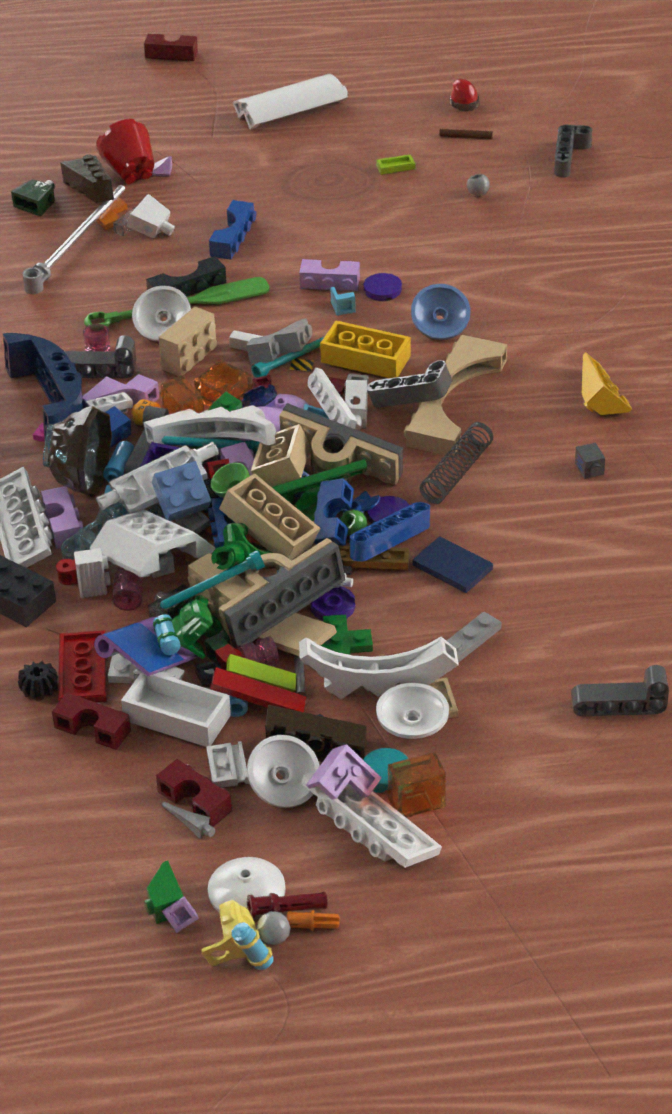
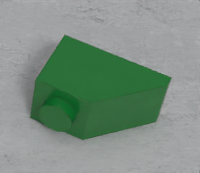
M164 861L146 888L148 899L144 900L148 915L153 914L156 924L167 921L162 911L184 897L169 861Z

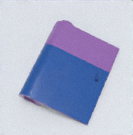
M151 617L97 636L94 642L95 650L102 658H108L121 653L146 676H151L199 657L181 646L178 652L173 655L164 654L158 645L157 635L153 627V620L157 617Z

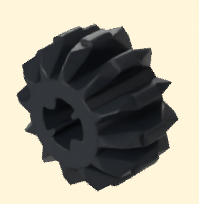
M43 660L40 663L33 661L32 665H24V669L19 671L18 686L25 697L31 696L33 700L37 697L44 699L45 695H52L53 690L57 689L58 674L51 663L45 664Z

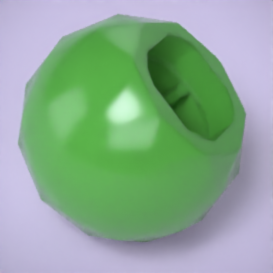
M352 509L346 511L340 519L348 527L347 536L349 537L351 534L367 527V518L359 510Z

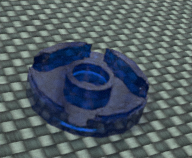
M268 384V388L258 386L242 396V408L251 405L255 407L266 406L277 396L275 386Z

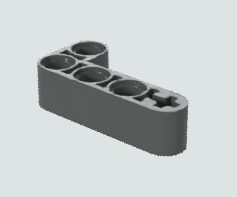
M561 125L558 128L554 174L557 177L564 178L570 175L573 149H589L592 146L593 130L591 127L585 125Z
M120 336L117 339L115 351H64L70 361L74 362L76 371L80 372L82 378H130L134 374L136 350L135 342L130 336Z
M440 360L430 364L425 374L373 381L367 385V392L373 406L376 408L433 401L446 395L452 383V378L445 361Z
M146 406L143 412V427L146 421L169 415V410ZM145 427L126 462L124 475L140 467L149 449L150 444L147 442Z
M660 665L648 667L644 672L643 682L580 684L574 686L571 690L573 711L578 716L660 714L667 708L669 695L666 669Z

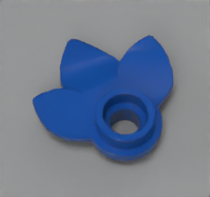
M364 491L352 500L351 508L341 511L344 514L346 511L353 509L364 513L379 503L380 496L370 497L368 492Z

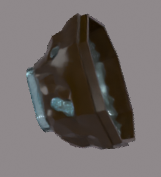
M91 406L82 409L80 412L71 413L63 421L48 426L43 452V465L50 469L59 484L67 486L77 493L91 497L93 495L98 496L105 481L103 472L109 462L111 449L110 415Z

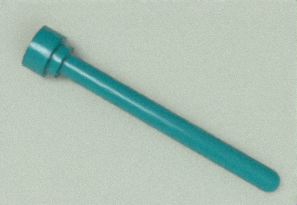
M324 337L305 345L302 351L287 353L268 363L258 362L252 365L251 370L254 377L266 376L270 370L319 348Z
M164 436L162 438V443L165 445L204 447L214 442L217 448L245 442L248 449H252L254 454L257 453L260 442L254 440Z
M258 550L249 554L246 561L161 601L160 606L163 609H167L249 569L259 570L264 568L265 564Z

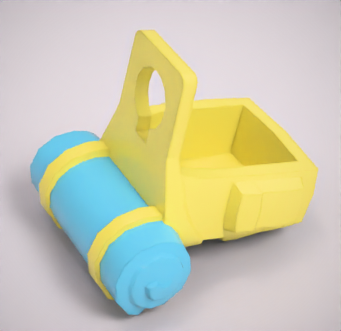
M234 900L220 904L219 910L224 939L221 942L201 949L202 955L211 966H215L232 959L247 958L249 963L258 970H265L270 967L274 959L271 948L263 944L259 938V932L256 930L255 922L250 912ZM216 950H228L220 957L211 955Z

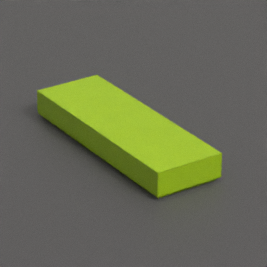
M230 654L227 658L226 671L291 692L296 691V673Z

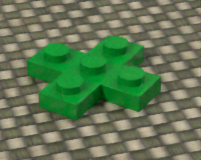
M346 615L323 616V622L334 625L337 633L321 645L322 647L348 655L350 653L373 652L371 629L348 630Z

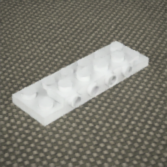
M21 467L0 479V540L5 558L27 568L52 554L50 540L54 536L47 526L50 524L47 516L42 513L45 511V507L42 501L38 499L41 497V493L36 486L32 487L28 472L24 467Z
M315 772L304 775L301 784L308 788L306 784ZM347 784L337 799L332 800L318 786L309 789L312 794L318 797L316 802L318 811L323 815L326 814L331 817L338 828L348 831L355 842L365 845L373 857H378L383 861L393 858L398 864L406 868L440 854L442 848L440 844L373 791L368 797L363 798L354 788Z

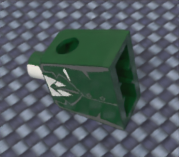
M32 179L11 191L13 207L41 217L55 201L54 183L51 180H47L44 183Z

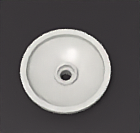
M171 286L153 287L145 291L135 302L132 311L133 323L143 337L152 341H159V336L191 310V306L187 297L180 290ZM164 317L167 318L166 321H161L162 318H164Z
M405 683L394 686L382 694L377 702L376 715L380 725L389 733L401 738L419 739L438 732L446 724L449 716V705L444 695L437 689L421 683Z
M275 735L264 739L254 748L248 760L247 775L252 789L263 801L279 808H292L305 803L313 795L301 783L304 775L316 772L320 765L315 753L306 743L292 736ZM276 773L282 774L283 779H278Z
M256 857L236 858L222 864L214 871L208 883L209 900L219 913V905L231 900L236 901L240 906L247 909L248 895L260 897L268 896L269 893H275L278 896H285V880L281 871L269 861ZM256 915L253 920L260 919L263 915Z

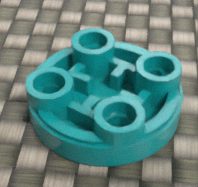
M380 748L371 751L364 757L363 761L381 777V780L373 789L374 792L383 793L386 790L406 786L409 783L411 764L408 757L401 751L392 748Z

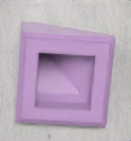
M168 156L155 163L152 176H170L172 157Z
M185 897L162 911L176 933L199 919L197 912Z

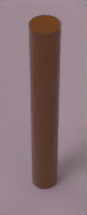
M440 129L439 136L493 138V131Z

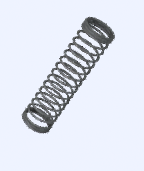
M480 422L471 424L438 465L429 473L428 477L422 481L420 493L424 499L430 503L439 504L452 491L453 487L456 486L463 475L492 443L494 435L487 425ZM480 427L486 430V432L489 434L490 441L483 432L472 428ZM471 431H478L481 434H483L487 440V443H485L480 436L472 433ZM473 435L479 437L482 440V442H479L477 439H475ZM466 442L473 445L477 451L472 450ZM463 446L470 449L473 455L469 454ZM460 450H462L463 452H465V453L470 457V459L466 458V457L460 452ZM457 454L462 456L467 461V463L459 459ZM453 458L459 460L463 464V466H460L458 463H456V461ZM450 462L456 464L460 468V470L453 467ZM447 466L453 468L457 474L450 471ZM444 470L448 471L454 478L448 476ZM441 474L445 475L450 480V482L446 481L441 476ZM437 478L443 480L447 486L443 485ZM426 483H428L430 489L435 494L442 496V498L432 496L426 488ZM430 483L434 484V486L438 488L442 494H439L436 491H434L430 486Z

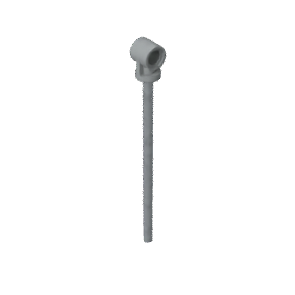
M119 185L113 191L114 200L103 202L45 263H36L32 268H27L23 271L22 275L26 293L38 294L43 291V282L51 276L50 268L125 191L124 186Z

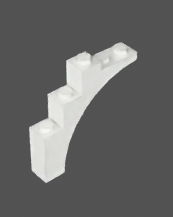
M254 405L231 412L219 407L199 414L191 409H187L144 422L146 438L149 444L151 442L163 444L162 438L164 436L191 438L235 437L258 441L266 445L276 443V428L274 424L265 419L264 412Z
M442 637L408 652L377 657L352 656L338 653L319 646L308 638H304L299 642V657L301 661L316 670L321 677H324L326 690L340 699L360 686H363L367 691H371L378 697L398 683L429 685L459 665L456 648Z

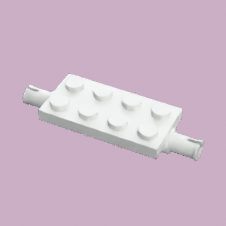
M214 442L197 450H189L185 445L110 481L109 484L112 491L96 497L97 503L101 510L117 502L122 503L129 514L143 510L159 502L152 485L155 473L196 461L201 476L205 480L208 476L202 467V462L218 455V449Z

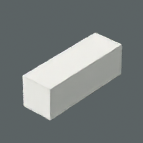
M234 330L229 337L230 347L247 351L246 345L251 338L263 336Z

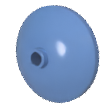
M433 284L423 288L412 302L411 318L415 327L423 335L432 339L446 340L459 335L466 328L470 319V305L466 296L457 288L447 284ZM437 316H442L443 319H437Z

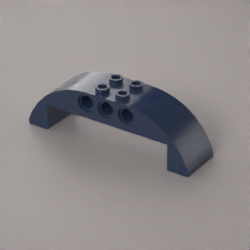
M3 333L5 369L10 378L34 374L50 404L42 405L44 441L49 448L54 424L65 420L71 413L80 412L83 409L81 374L76 371L74 362L70 361L64 350L55 343L29 334Z

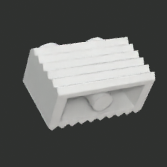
M101 548L74 552L80 597L88 598L89 596L106 595V586L111 585L109 572L104 571V569L109 568L107 555L102 556Z

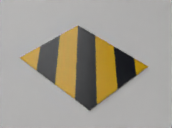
M294 359L289 370L311 371L314 360Z

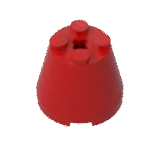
M124 119L109 126L110 129L97 139L96 148L100 157L127 184H132L135 180L142 178L149 179L152 176L155 163L149 133L144 123L136 122L134 119Z

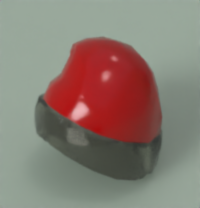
M457 79L453 82V90L449 97L451 106L463 111L476 109L480 104V99L476 88L471 82L465 79Z

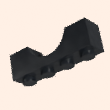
M216 256L198 261L197 269L186 276L175 277L162 273L146 279L147 290L157 286H171L180 290L186 297L202 292L210 287L227 283L226 267Z

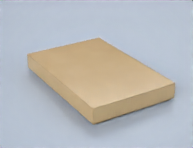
M294 613L260 635L257 639L259 643L299 656V642L304 638H308L321 646L336 634L337 631L334 625Z

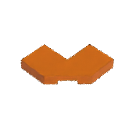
M118 197L96 222L105 230L122 224L121 218L116 214L127 210V203Z

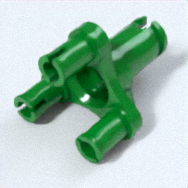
M230 523L223 530L224 546L218 547L213 551L211 560L213 565L215 563L219 565L218 569L224 570L246 561L249 554L258 550L260 555L273 552L268 550L262 551L251 545L245 537L248 534V528L245 524Z

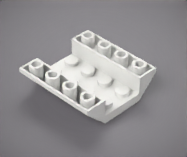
M144 509L106 521L90 547V550L101 548L102 556L107 555L108 561L139 577H148L151 573L159 571L158 554H165L170 549L177 548L181 552L192 555L194 558H201L215 550L214 546L195 532Z

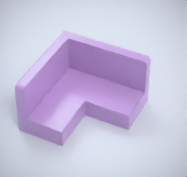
M346 744L332 749L306 786L309 789L318 786L333 800L337 799L345 786L349 784L365 798L370 795L381 780V777Z

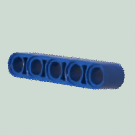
M425 502L413 503L351 534L350 558L354 561H366L430 528V505Z

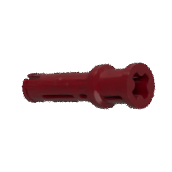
M325 892L278 896L275 893H269L268 896L260 897L248 895L246 904L252 918H255L256 915H264L270 911L286 912L326 909L328 901Z

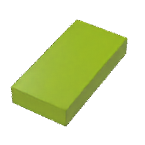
M410 154L376 160V166L381 175L416 169V164Z

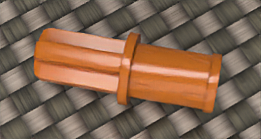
M311 910V912L288 911L287 914L290 928H305L314 931V928L337 929L340 926V916L338 914L315 913V910Z

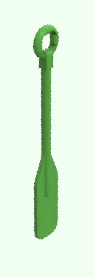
M254 277L213 286L195 296L187 297L190 305L222 304L266 294L269 292L270 287L265 278ZM133 309L119 313L117 311L111 313L93 312L86 316L84 324L91 330H103L112 323L132 318ZM104 318L105 322L92 324L91 320Z

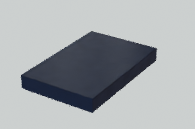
M441 536L412 560V565L465 593L470 591L493 570L492 562Z

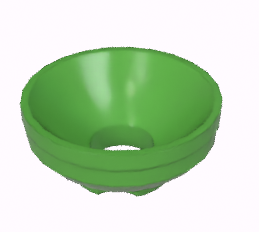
M242 463L227 464L214 474L211 480V488L219 497L224 498L227 490L250 476L249 472Z

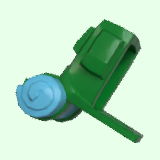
M195 599L185 605L180 610V614L173 619L166 614L154 618V632L157 635L158 645L164 654L173 655L178 652L181 646L202 659L205 657L202 645L196 640L213 624L207 605Z

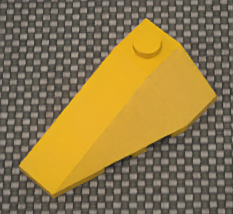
M585 352L583 354L582 396L585 400V407L591 412L595 410L600 415L630 412L632 408L623 395L619 397L618 387L609 379L610 377L603 367Z

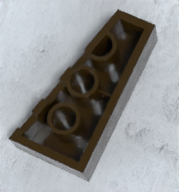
M85 155L80 159L60 162L63 182L66 185L70 183L71 188H78L79 193L85 194L87 198L95 203L114 200L111 178L96 155Z
M268 705L265 724L266 738L275 735H288L298 738L313 750L318 762H323L332 749L346 744L362 760L366 756L367 726Z

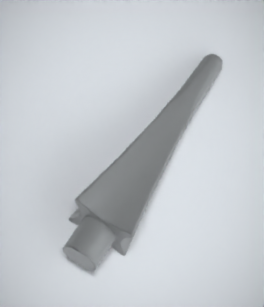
M167 802L162 803L166 810L183 822L199 839L204 834L209 837L215 834V828L209 825L210 817L181 809Z

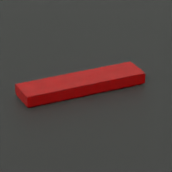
M217 667L214 670L211 690L267 708L268 705L304 712L306 696Z

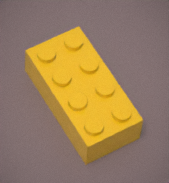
M335 321L320 343L321 363L386 378H396L411 357V337Z

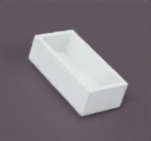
M141 672L121 700L122 711L129 714L130 723L205 747L212 745L231 716L229 695L159 673L146 676Z

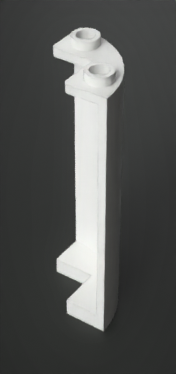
M326 74L236 100L233 104L238 118L245 117L251 130L257 128L261 123L336 101L341 103L348 98V92L346 87L342 86L334 75Z

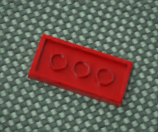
M106 630L59 634L58 702L66 693L80 696L95 703L107 702L106 658L99 656L94 646L97 636L105 634Z

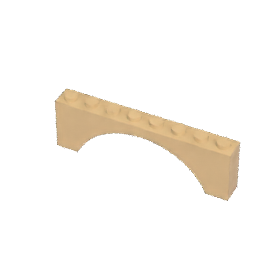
M461 335L459 340L454 342L452 352L447 354L445 362L451 375L452 383L444 397L438 400L419 403L418 411L413 413L410 425H407L404 430L406 447L441 455L448 453L452 446L461 438V428L455 425L444 413L441 405L445 397L457 385L468 379L483 374L501 372L507 361V344Z

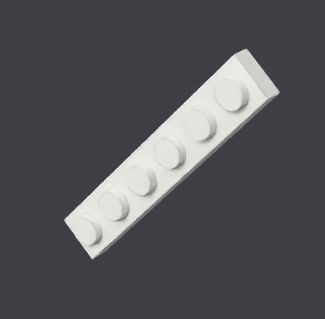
M315 368L313 374H310L307 386L330 420L355 429L358 422L324 371Z

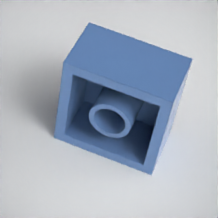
M196 461L155 473L153 476L152 485L166 520H176L209 508L211 499Z

